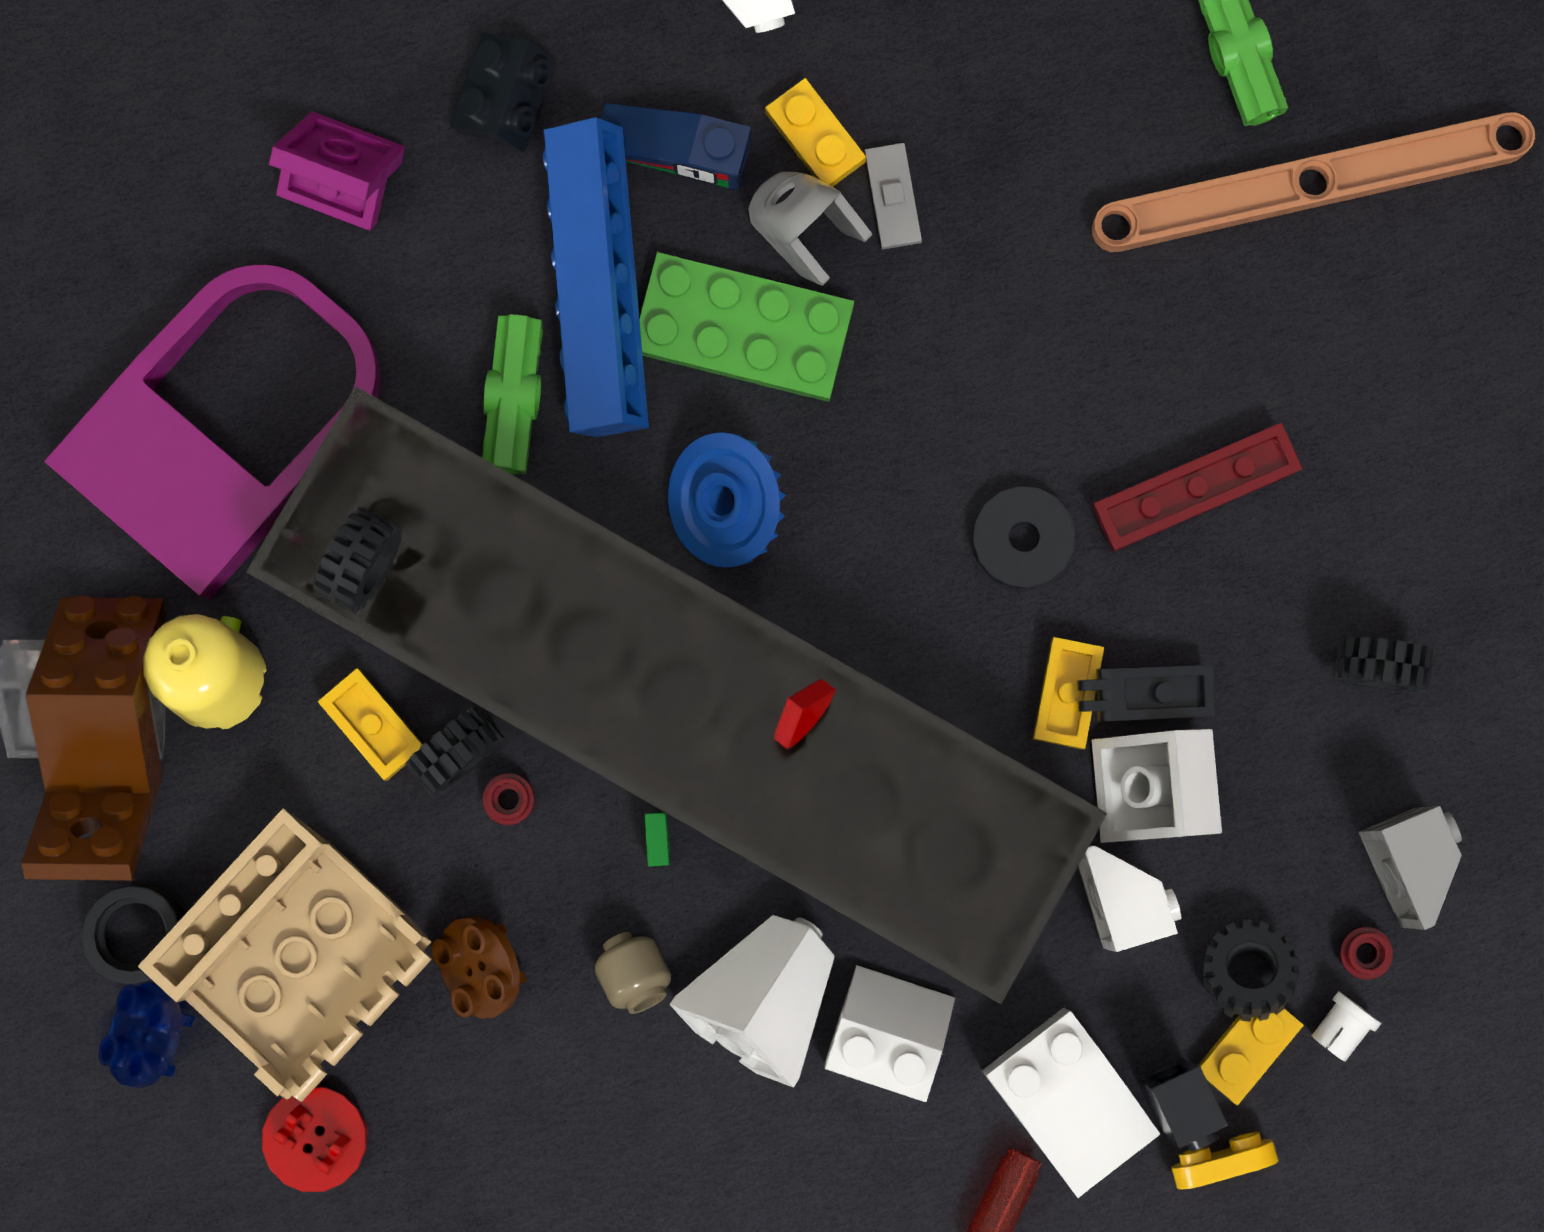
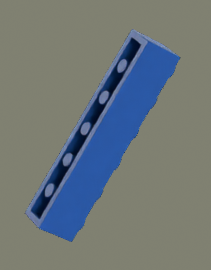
M595 117L545 129L543 162L548 172L550 198L547 202V211L552 222L554 248L551 253V260L557 279L558 298L556 300V314L561 326L562 349L560 351V363L565 374L566 400L564 402V413L569 422V432L601 437L649 428L623 127Z

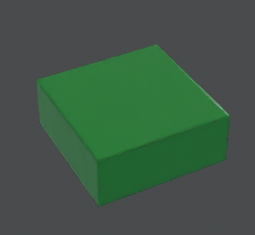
M668 813L645 814L648 867L671 865Z

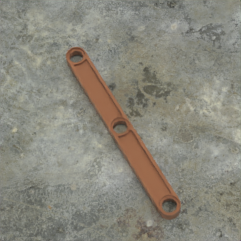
M1516 112L1503 113L1119 200L1104 205L1097 212L1092 224V236L1095 243L1102 249L1109 252H1121L1509 164L1519 160L1532 147L1535 140V129L1531 121L1524 115ZM1504 125L1515 127L1522 136L1520 148L1513 151L1503 149L1496 140L1497 129ZM1306 170L1320 172L1326 180L1325 191L1319 195L1305 193L1299 184L1300 174ZM1111 214L1121 215L1128 221L1130 232L1126 238L1121 240L1110 239L1102 230V220Z

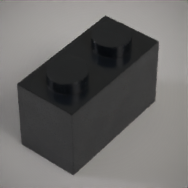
M1183 1058L1137 1080L1163 1137L1179 1149L1187 1145L1189 1151H1195L1208 1146L1219 1139L1216 1131L1228 1126L1199 1065Z

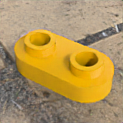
M1252 1132L1231 1138L1229 1140L1231 1148L1211 1153L1209 1146H1205L1195 1151L1187 1150L1180 1153V1163L1171 1167L1177 1189H1191L1276 1164L1279 1160L1273 1140H1262L1260 1132Z

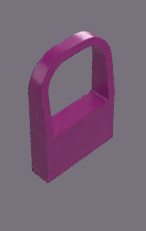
M249 265L235 268L210 281L133 360L44 462L201 597L211 600L368 420L376 404L380 388V367L373 344L359 324L301 275L288 269L271 265ZM260 290L284 292L302 301L347 340L356 363L355 384L347 402L270 486H265L155 391L158 383L231 302L247 293Z

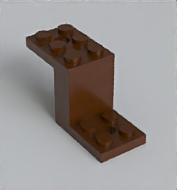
M81 595L61 597L25 694L45 788V795L21 863L25 879L133 880L163 776L148 685L143 675V655L149 639L164 623L166 617L164 598H142L139 596L91 598ZM93 833L90 838H79L82 835Z

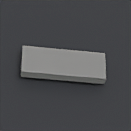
M905 143L865 149L864 153L881 249L922 243Z

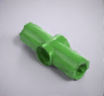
M1198 0L1210 31L1208 42L1213 63L1219 75L1227 77L1244 126H1256L1271 121L1273 118L1285 113L1288 106L1271 62L1273 48L1270 35L1263 20L1260 17L1255 18L1249 0Z
M510 314L498 316L493 368L487 372L484 389V415H487V423L483 441V470L502 474H527L532 421L537 420L541 395V375H538V365L543 336L542 320L523 315Z

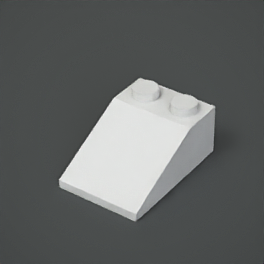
M1062 1008L982 1070L1077 1198L1160 1135L1157 1128L1073 1013L1066 1008Z

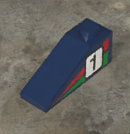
M605 103L601 119L623 127L626 162L739 191L752 144L751 127L702 114Z

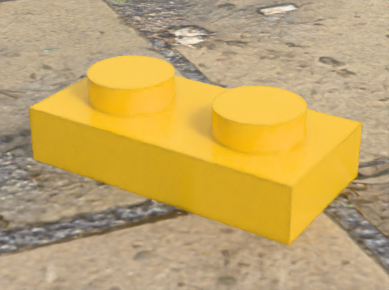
M806 78L765 107V114L815 178L833 187L866 163L864 153Z
M1056 637L1051 639L1032 740L1085 749L1092 711L1078 712V701L1094 700L1096 690L1077 691V680L1097 679L1096 669L1101 668L1104 647Z
M359 668L355 669L318 701L384 781H388L402 769L413 753L418 751L423 745L421 740Z
M1285 1009L1277 1015L1274 1012L1271 1013L1268 1019L1259 1021L1258 1017H1251L1250 1022L1241 1021V1015H1239L1198 1065L1201 1067L1206 1080L1238 1106L1304 1025Z

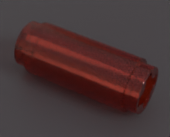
M1009 1147L1006 1155H1002L966 1232H1013L1040 1177L1038 1172L1043 1163L1022 1151Z

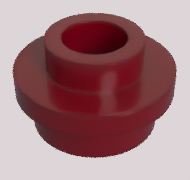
M505 773L494 777L486 785L482 799L485 812L492 820L503 825H515L524 821L531 814L535 804L532 786L525 778L517 774ZM512 789L518 794L519 801L513 809H505L500 803V796L505 790Z
M1359 927L1345 935L1340 944L1339 957L1344 969L1356 978L1369 980L1381 976L1388 970L1392 962L1393 950L1389 939L1381 931L1371 927ZM1363 943H1368L1373 949V957L1366 963L1360 962L1356 955L1357 948Z

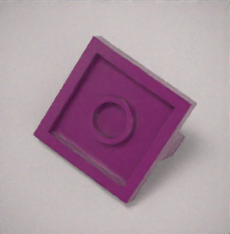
M312 111L272 148L269 165L281 169L276 195L370 231L378 221L387 178L402 164L405 146Z

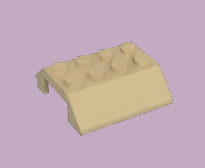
M283 808L138 967L174 1001L186 1000L259 1068L254 1075L276 1096L280 1095L287 1100L293 1096L302 1102L327 1075L320 1064L326 1060L335 1066L361 1038L363 1033L356 1024L362 1020L371 1026L400 995L392 986L396 980L407 987L432 960L425 951L431 941L402 908L339 850Z

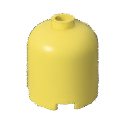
M200 614L178 616L163 624L149 639L143 655L144 678L153 696L188 724L206 729L216 727L229 729L246 720L261 703L262 696L260 692L264 683V673L267 671L266 663L257 646L244 635L220 620Z

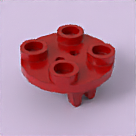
M315 1087L302 1102L293 1096L288 1100L283 1097L271 1109L262 1130V1151L270 1170L285 1185L302 1192H324L343 1184L359 1168L367 1149L368 1125L362 1117L359 1108L345 1094L328 1087ZM317 1126L324 1127L325 1132L323 1135L317 1133ZM309 1143L313 1146L311 1153L305 1151V1144Z

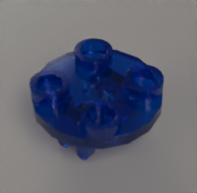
M157 984L127 985L118 996L117 1011L112 1019L109 1034L104 1037L99 1046L98 1057L100 1063L110 1067L111 1074L121 1085L140 1089L154 1084L162 1075L173 1077L176 1066L170 1063L177 1052L181 1025L191 1027L195 1017L183 1013L184 1011L180 1009L179 1003L174 1001Z

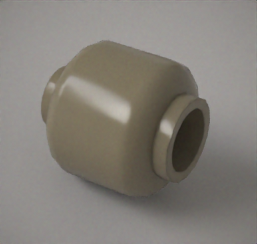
M623 932L610 938L603 944L605 952L595 962V974L613 1007L628 1009L630 1014H635L657 1005L667 996L665 989L670 984L671 972L654 939L647 936L633 937L631 932Z

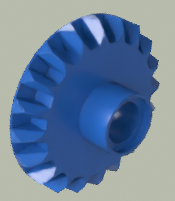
M712 433L695 440L677 459L669 481V513L679 539L698 559L717 567H736L751 563L757 556L768 552V543L779 536L775 530L777 523L785 517L780 512V501L786 495L779 491L777 479L781 474L772 469L770 465L772 456L762 453L758 449V442L747 440L742 437V434Z

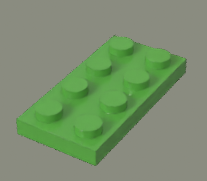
M657 252L639 319L642 354L646 357L830 402L854 301Z

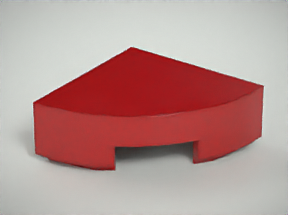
M821 679L788 697L776 727L774 739L786 749L799 742L821 718L829 706L836 689L824 679Z

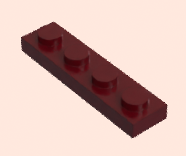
M1281 422L1094 503L1092 508L1113 553L1296 474L1303 468Z

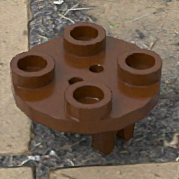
M477 915L456 919L445 928L442 937L436 939L432 944V958L435 964L440 967L443 982L451 994V1005L454 1011L463 1018L473 1015L480 1019L502 1015L514 1005L519 993L520 984L528 981L524 971L520 972L515 951L505 935L508 931L504 923L496 926L492 921Z

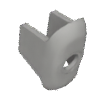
M782 171L770 177L754 193L748 208L750 222L754 228L800 276L821 286L830 278L798 239V236L824 213L842 233L863 242H866L872 236L871 231L843 197L841 191L808 174ZM794 188L793 192L784 201L775 205L777 200L786 191Z

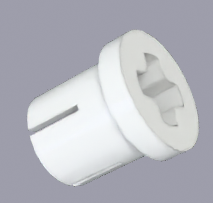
M1338 991L1332 999L1336 1004L1311 1036L1325 1048L1328 1047L1331 1053L1345 1062L1371 1029L1375 1032L1382 1023Z

